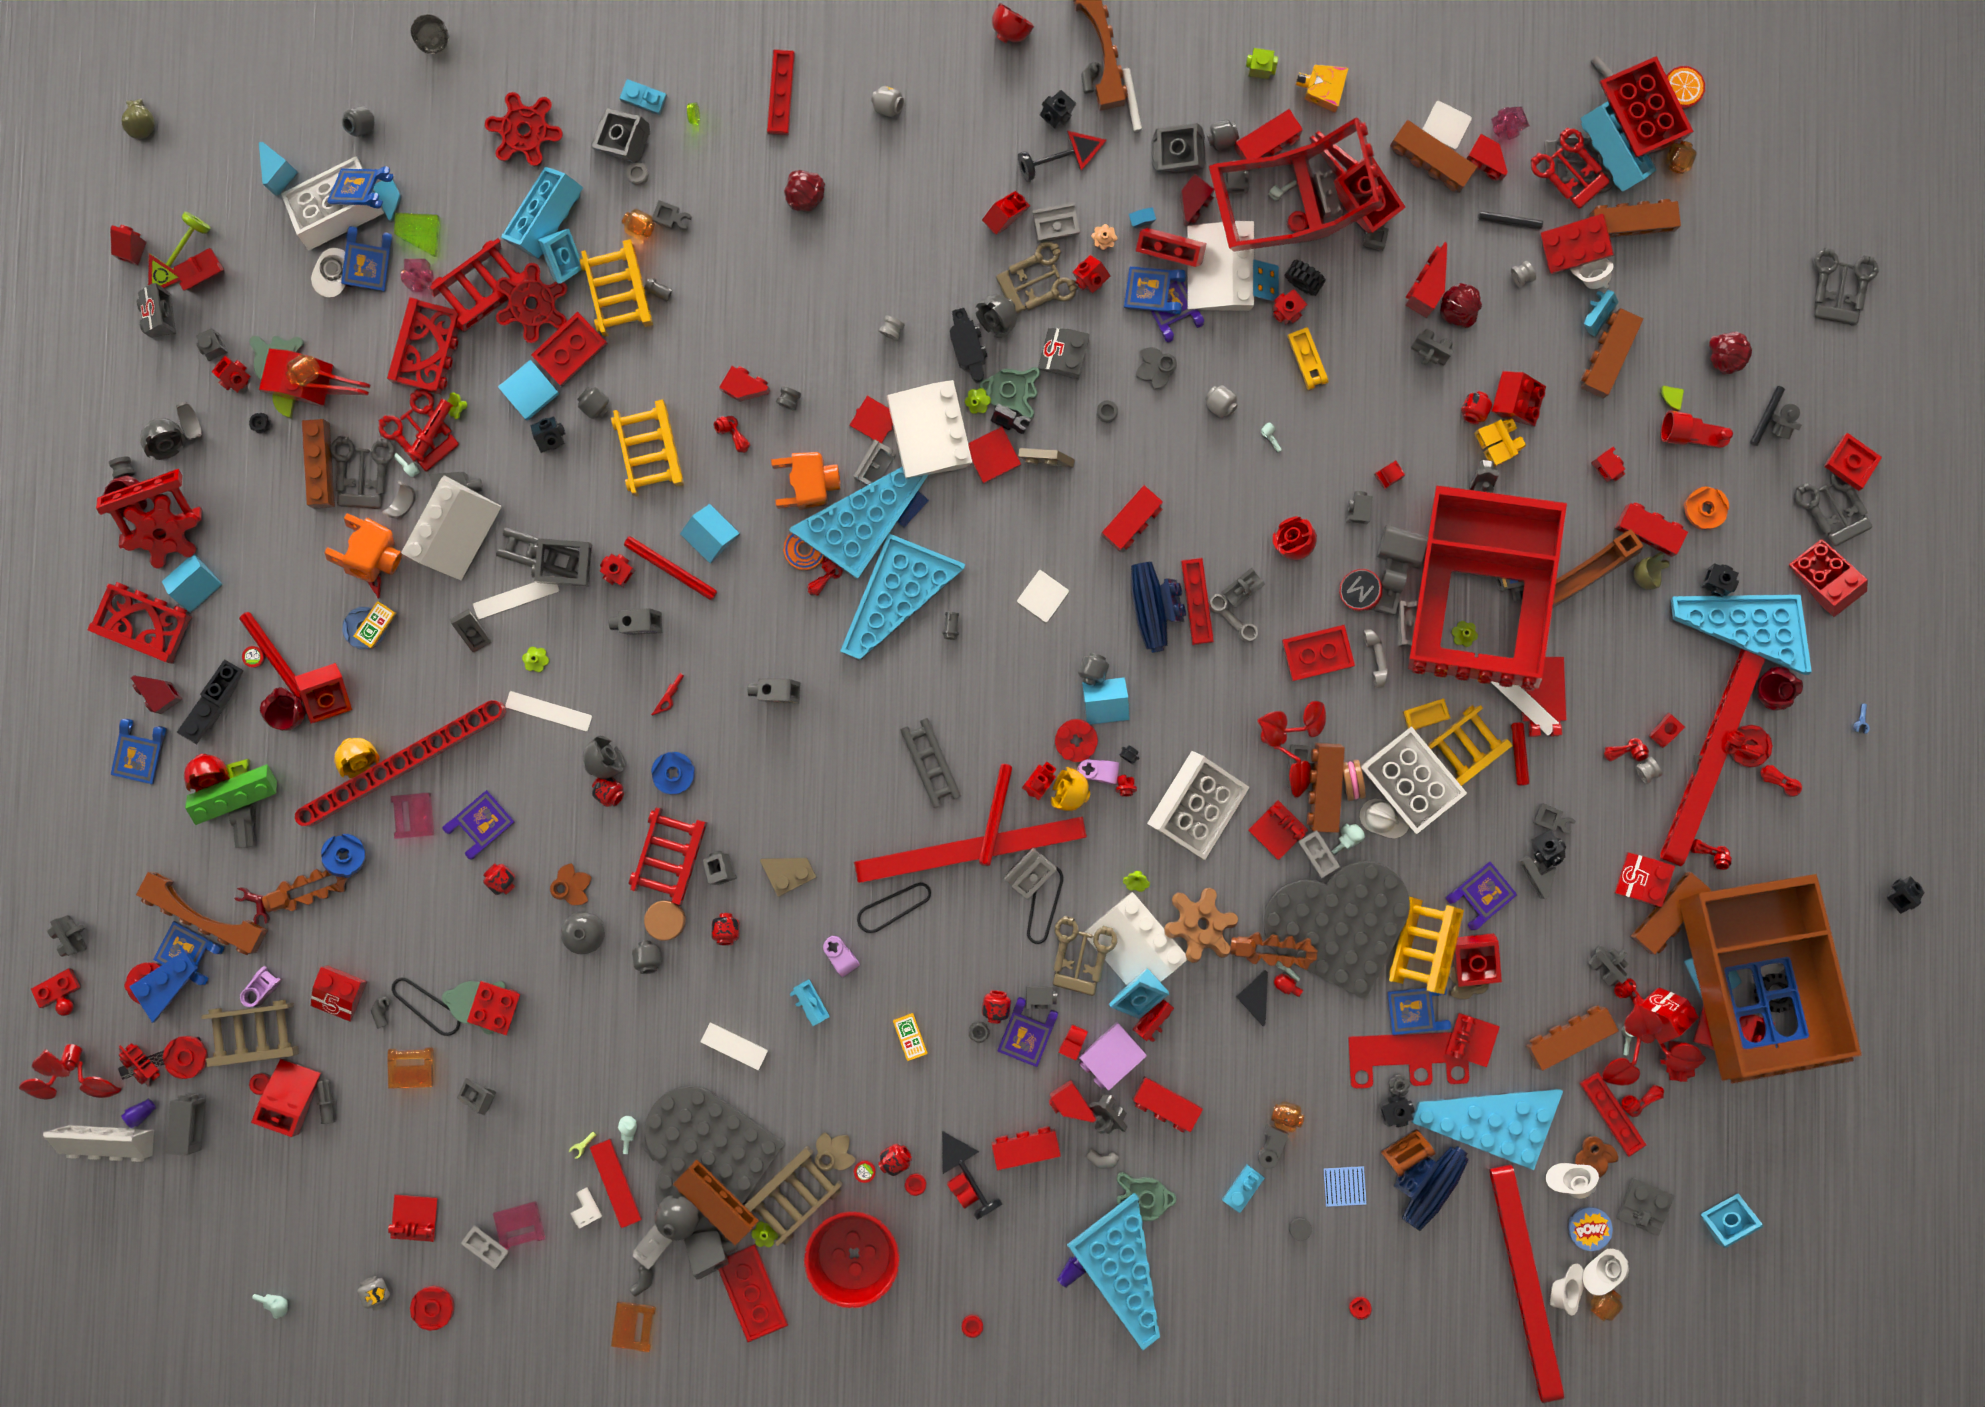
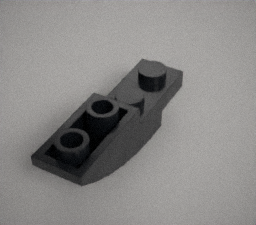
M224 659L200 693L201 698L182 723L177 733L197 745L207 729L212 728L222 713L241 678L243 670Z

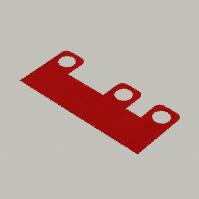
M1452 1032L1348 1037L1350 1076L1353 1088L1372 1087V1066L1408 1064L1412 1085H1430L1433 1081L1432 1063H1446L1448 1083L1466 1084L1469 1082V1061L1446 1054ZM1456 1066L1462 1067L1465 1071V1076L1461 1080H1455L1451 1076V1070ZM1418 1068H1424L1428 1072V1078L1423 1082L1417 1081L1414 1077V1072ZM1360 1070L1366 1071L1369 1075V1079L1365 1084H1358L1355 1080V1074Z

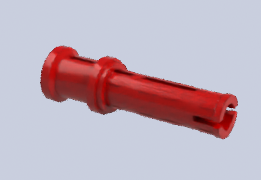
M444 399L440 400L423 431L416 434L415 442L410 449H407L406 452L422 462L424 461L423 456L428 448L434 444L432 439L453 407L451 403Z

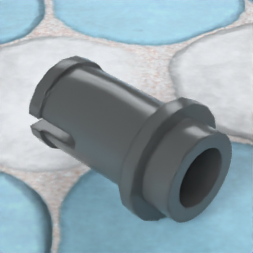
M649 278L644 287L648 294L652 293L665 301L669 300L673 289L656 282L655 278Z
M945 612V630L942 631L945 639L955 640L959 635V632H957L959 613L952 612L950 614V612Z

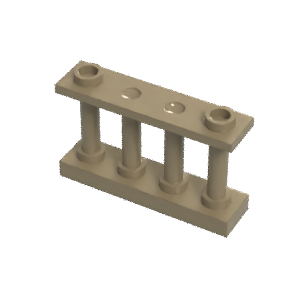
M286 1000L273 1001V1006L222 1012V1008L208 1010L209 1014L201 1015L202 1019L212 1018L215 1052L213 1057L206 1058L207 1067L298 1055V1046L291 1047V1043H288L285 1009L294 1007V1003L286 1004ZM276 1010L279 1044H277L278 1048L270 1049L269 1045H267L264 1011ZM242 1014H255L258 1042L256 1051L248 1052V1048L245 1047ZM233 1016L237 1050H234L235 1054L227 1055V1052L224 1051L221 1017Z
M808 1145L744 1205L750 1212L752 1210L755 1213L758 1212L780 1236L775 1242L777 1247L781 1243L786 1245L794 1237L792 1232L828 1198L833 1200L842 1192L839 1189L843 1184L841 1181L833 1185L811 1162L812 1158L810 1156L813 1151ZM799 1166L805 1167L827 1191L821 1199L817 1200L795 1176L796 1173L794 1171ZM783 1181L789 1182L811 1206L804 1215H801L779 1191L780 1188L778 1186ZM768 1195L770 1198L773 1197L795 1220V1223L787 1231L763 1206L764 1203L762 1201Z

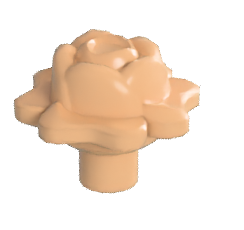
M1104 224L1102 227H1096L1095 233L1091 235L1094 240V246H1100L1101 250L1113 247L1114 242L1117 241L1115 229L1113 227L1109 228L1107 224Z

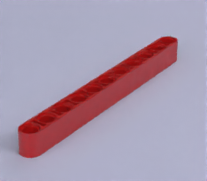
M1741 648L1699 755L1702 758H1699L1700 760L1697 763L1699 764L1698 771L1694 776L1693 772L1691 774L1661 850V859L1680 867L1684 865L1728 755L1724 750L1727 743L1726 738L1729 733H1732L1733 730H1737L1765 658Z
M495 700L487 701L302 806L295 813V821L301 826H314L498 722L504 718L506 707L503 703ZM493 705L499 707V713L496 716H492L490 713ZM478 715L480 717V724L474 727L471 720L474 716ZM456 726H460L462 730L459 737L453 735V729ZM440 736L443 744L441 747L436 748L434 740ZM419 747H422L424 755L418 759L415 753ZM400 758L405 760V766L402 769L397 767V761ZM384 768L387 774L383 780H380L378 772ZM363 779L368 783L365 790H361L359 786L360 781ZM343 790H347L349 793L346 801L341 799ZM326 800L330 803V808L327 812L322 809V804ZM306 811L311 813L309 822H305L303 819Z
M1083 816L998 833L993 856L1087 838ZM984 836L854 862L857 882L861 883L979 859Z
M1512 1165L1489 1169L1490 1179L1538 1394L1542 1403L1564 1399V1391L1515 1172Z

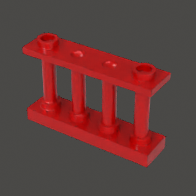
M499 238L485 243L482 250L443 278L438 277L431 284L432 286H430L433 297L441 293L459 314L457 319L458 327L463 332L508 301L507 296L497 289V281L483 266L482 262L492 256L514 283L523 281L525 277L524 271L516 273L500 254L501 241ZM474 268L493 289L492 294L487 298L482 297L465 277ZM456 281H459L476 302V306L470 310L465 309L448 289Z
M179 469L97 497L96 509L100 515L110 513L122 533L119 536L118 546L120 549L124 548L121 544L123 537L133 534L136 529L132 531L129 529L118 509L128 505L135 506L143 511L139 501L148 498L154 504L155 497L161 493L172 492L182 510V513L177 514V516L191 512L196 514L199 521H201V507L191 509L179 489L182 486L183 477ZM160 528L154 530L157 536L166 533Z
M656 807L655 811L650 812L648 823L651 824L636 872H632L629 879L630 890L637 891L640 885L669 894L672 897L671 903L682 905L707 822L697 820L696 824L692 823L691 825L662 816L663 809ZM658 824L688 832L692 836L690 844L686 843V845L654 836ZM651 845L683 853L682 856H685L683 865L680 864L678 866L648 857ZM645 865L675 873L679 877L677 885L670 886L643 878L642 874Z

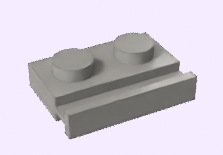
M1074 203L1033 210L1038 242L1080 234Z
M1033 847L1004 877V880L1008 881L1015 890L1028 899L1056 871V866L1042 854H1039Z

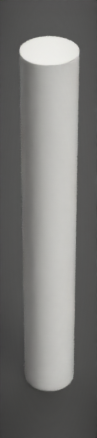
M1130 68L1122 70L1123 80L1128 92L1127 100L1134 132H1139L1142 130L1131 72Z

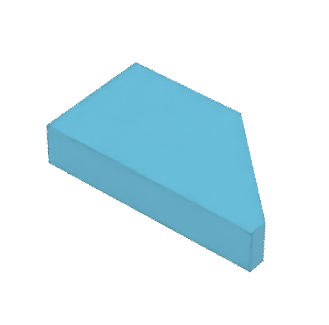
M393 179L391 182L380 181L375 184L373 189L379 195V200L383 201L382 208L391 222L394 219L397 205L400 203L401 195Z

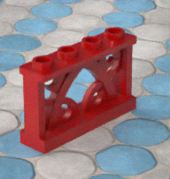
M409 297L387 376L388 380L392 383L441 395L442 390H445L447 386V371L453 365V350L457 349L459 338L457 337L460 329L457 321L459 314L455 309ZM422 308L436 313L431 319H428L420 312ZM442 315L449 316L451 319L449 328H443V323L446 321H440L435 325L434 323L438 317ZM424 325L426 326L421 334L415 333L417 326H420L421 330H423ZM431 331L437 341L439 350L428 359L421 361L420 353L411 345L412 340H421ZM410 353H414L416 356L415 364L414 358L412 360L407 359ZM424 370L428 377L431 371H435V380L431 383H425L421 378V371ZM416 372L417 381L402 378L403 373Z
M116 582L115 585L108 583L92 623L90 622L87 631L173 664L176 658L175 654L192 616L187 615V610L175 606L174 609L167 607L168 602L156 597L154 601L147 598L148 594L139 590H135V593L128 591L129 586ZM122 595L126 600L124 604H120L117 601V606L121 609L117 612L112 606V600L115 596ZM132 598L137 599V600L142 601V602H141V603L133 604ZM155 607L164 610V612L159 615ZM109 610L113 614V616L106 622L104 626H102L105 616ZM146 610L152 619L155 630H145L136 639H133L132 624L125 617L135 612ZM168 616H174L178 622L177 627L172 631H164V627H169L173 624L167 623L166 619ZM121 620L127 626L125 632L119 631V627L123 625L119 623ZM148 634H156V637L150 636L152 638L150 643L146 642L145 637ZM165 636H172L169 646L165 652Z

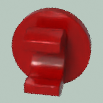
M1125 774L1118 776L1117 782L1119 786L1115 788L1116 792L1120 793L1122 797L1132 796L1137 791V787L1134 786V777L1127 778Z

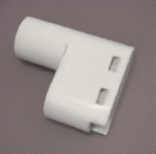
M588 1187L576 1193L583 1207L570 1214L578 1228L602 1217Z

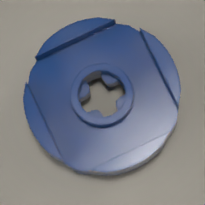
M668 752L660 755L653 763L651 769L655 786L666 794H681L689 789L695 778V767L691 760L679 752ZM676 767L679 775L670 779L668 770H673Z
M350 834L329 838L321 850L322 864L334 876L351 877L363 867L365 862V850L362 842ZM347 851L348 858L340 860L338 853Z

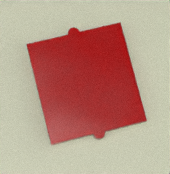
M866 396L860 408L856 409L857 413L849 426L882 444L887 434L892 431L893 423L890 410L878 401Z

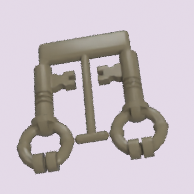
M1042 242L1036 248L1033 256L1009 266V270L996 276L1004 296L1014 302L1016 313L1025 310L1026 307L1029 311L1053 299L1062 302L1070 301L1075 296L1078 289L1075 281L1069 278H1059L1060 275L1057 268L1053 265L1059 259L1061 253L1057 243ZM1050 247L1054 257L1044 260L1041 250ZM1036 263L1047 266L1052 265L1053 271L1017 288H1014L1009 277V273L1011 275L1017 273L1020 282H1023V278L1025 280L1028 279L1026 274H1024L1026 267ZM1055 274L1058 280L1054 282L1050 292L1036 297L1032 288L1030 292L1026 290L1025 293L1029 296V301L1025 303L1026 306L1022 305L1017 291ZM1066 283L1071 293L1066 296H1060L1057 290L1059 284Z
M1064 916L1058 920L1054 927L1055 934L1059 940V949L1053 969L1056 971L1053 985L1094 996L1097 982L1101 981L1106 954L1116 947L1117 936L1113 928L1107 926L1098 929L1094 936L1089 933L1079 932L1075 919ZM1062 924L1073 926L1071 936L1061 935L1060 926ZM1079 933L1080 936H1083L1075 977L1061 975L1059 972H1062L1063 967L1067 966L1068 969L1072 970L1074 968L1071 965L1075 964V961L1065 959V952L1068 943L1073 941ZM1100 934L1112 937L1110 946L1107 947L1099 944ZM1087 937H1093L1094 945L1098 951L1095 967L1084 964L1086 970L1083 969V973L1089 972L1093 975V983L1078 979Z

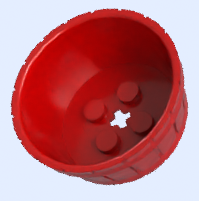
M843 1212L826 1219L814 1230L805 1249V1271L809 1282L812 1284L811 1286L823 1299L840 1307L859 1308L876 1302L882 1295L884 1296L888 1292L898 1273L899 1252L892 1233L880 1220L866 1213ZM857 1247L860 1257L858 1259L856 1257L851 1259L848 1250L850 1248L854 1250Z

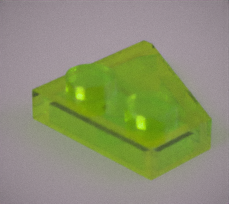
M395 213L394 234L417 248L424 250L431 256L437 257L439 216L432 214Z

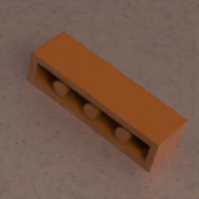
M1408 119L1390 145L1396 154L1406 156L1414 166L1422 167L1428 171V175L1433 179L1443 181L1445 186L1451 191H1458L1460 193L1478 167Z
M1671 199L1659 200L1658 203L1650 204V201H1642L1632 206H1629V203H1621L1611 208H1608V205H1600L1595 207L1589 214V217L1602 213L1605 215L1610 238L1674 232L1681 226L1678 201L1671 202Z
M1622 308L1615 313H1611L1607 321L1609 327L1606 332H1602L1598 340L1600 347L1598 351L1594 350L1589 360L1592 364L1589 370L1586 369L1580 381L1583 382L1581 389L1603 399L1609 395L1644 318Z
M324 419L302 420L307 505L314 509L335 507L333 465L330 451V423Z
M1315 743V749L1311 750V761L1314 762L1313 770H1310L1309 778L1310 783H1312V791L1308 793V803L1311 804V810L1307 813V825H1309L1313 832L1316 830L1318 832H1339L1345 747L1341 744Z
M1685 872L1666 894L1663 906L1655 907L1630 937L1649 954L1661 953L1667 946L1665 942L1670 937L1673 938L1681 930L1679 926L1684 922L1679 900L1699 893L1710 892L1711 889L1692 872Z
M1599 1005L1587 1010L1588 1014L1582 1017L1577 1015L1569 1019V1024L1563 1027L1558 1025L1549 1030L1550 1034L1544 1037L1538 1035L1532 1038L1530 1044L1526 1045V1048L1537 1069L1543 1071L1618 1032L1619 1030L1606 1007H1599Z
M697 1159L673 1183L678 1192L691 1201L708 1218L709 1222L716 1226L724 1234V1237L734 1245L746 1236L759 1221Z

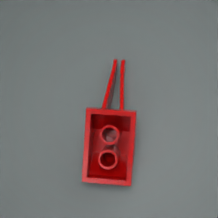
M1317 131L1315 133L1316 137L1312 135L1309 139L1311 143H1315L1325 136L1320 131ZM1335 144L1320 153L1337 176L1334 184L1338 199L1348 213L1374 199L1364 158L1357 162ZM1373 156L1371 157L1373 165H1377L1379 177H1377L1378 186H1382L1385 198H1382L1384 206L1356 221L1368 233H1373L1406 208ZM1334 157L1347 169V171H1344V169L1339 165V163L1334 159Z
M269 348L259 391L324 407L327 394L366 396L369 394L368 391L330 385L331 380L362 388H370L371 385L332 375L333 364L312 356L288 350Z

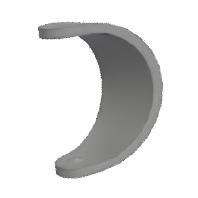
M188 402L177 404L178 418L186 438L192 440L202 435L201 426L192 406Z
M400 480L397 482L400 484L396 498L388 509L382 511L384 515L391 518L404 516L411 509L415 500L414 489Z

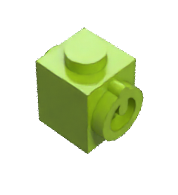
M1253 48L1252 55L1248 54L1246 67L1249 68L1248 76L1269 79L1270 75H1275L1278 63V56H1274L1275 51Z

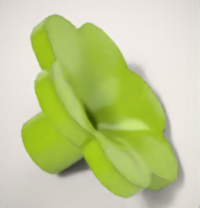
M983 388L969 390L968 397L965 399V405L969 407L970 412L973 414L978 412L985 413L988 410L987 405L991 403V398L986 395V390Z
M450 393L447 402L451 403L453 407L449 411V415L454 417V419H459L462 409H467V402L461 401L459 394Z
M1465 621L1458 622L1457 627L1451 630V634L1454 636V643L1464 647L1471 646L1473 641L1478 638V633L1475 631L1476 626Z
M529 647L527 653L522 656L525 668L528 671L542 672L544 666L549 664V658L546 656V650L543 648Z
M1134 871V873L1128 874V877L1123 878V883L1128 890L1143 892L1145 888L1150 886V882L1145 875H1142L1141 871Z
M763 1221L758 1222L756 1228L751 1232V1236L755 1239V1244L758 1247H772L774 1240L779 1236L768 1223Z

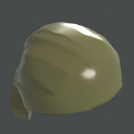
M142 99L126 101L128 108L121 118L124 131L132 138L142 139L148 137L155 127V119L152 113L144 107Z
M1663 552L1657 553L1654 557L1642 559L1634 566V579L1642 588L1652 590L1660 587L1662 581L1661 569L1669 567V561L1662 560L1664 557Z

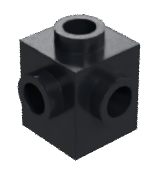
M1060 90L1053 97L1048 96L1044 100L1040 116L1055 129L1061 123L1065 125L1072 117L1071 113L1077 103Z
M554 416L544 418L538 423L530 425L533 438L541 453L550 449H556L560 445L565 444L563 435H566L562 423H557Z
M1714 563L1708 568L1701 587L1710 590L1711 594L1715 596H1727L1731 592H1735L1739 584V580H1736L1739 573L1733 571V568L1728 565Z
M1551 829L1532 840L1533 850L1535 851L1533 854L1540 864L1543 862L1546 868H1549L1552 865L1557 866L1563 862L1566 845L1560 837L1556 838Z
M1910 876L1904 880L1902 878L1896 880L1891 885L1892 889L1886 898L1902 914L1909 909L1913 910L1918 907L1925 892L1921 885Z
M1400 1094L1390 1096L1388 1101L1379 1104L1384 1123L1388 1127L1396 1125V1128L1403 1127L1409 1124L1408 1121L1413 1120L1412 1114L1415 1113L1413 1104L1407 1098L1401 1097Z

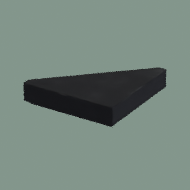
M1266 970L1236 996L1262 1026L1266 1024L1268 972Z

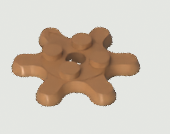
M1205 888L1201 893L1200 900L1196 903L1190 901L1183 893H1176L1172 897V903L1179 910L1180 918L1177 922L1167 923L1164 932L1169 938L1182 937L1186 940L1188 944L1186 958L1191 963H1196L1201 959L1202 951L1205 948L1213 949L1216 955L1221 958H1225L1230 954L1231 948L1223 938V931L1227 928L1235 927L1238 923V917L1232 912L1223 914L1217 910L1215 906L1217 893L1212 888ZM1199 919L1206 920V930L1198 926Z

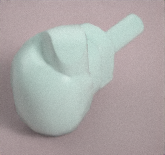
M632 1116L622 1117L618 1125L621 1132V1140H624L623 1154H628L629 1141L634 1140V1134L637 1129L636 1120Z
M254 1294L252 1299L263 1303L264 1309L271 1311L275 1319L285 1316L288 1312V1302L282 1296L267 1294L264 1298Z

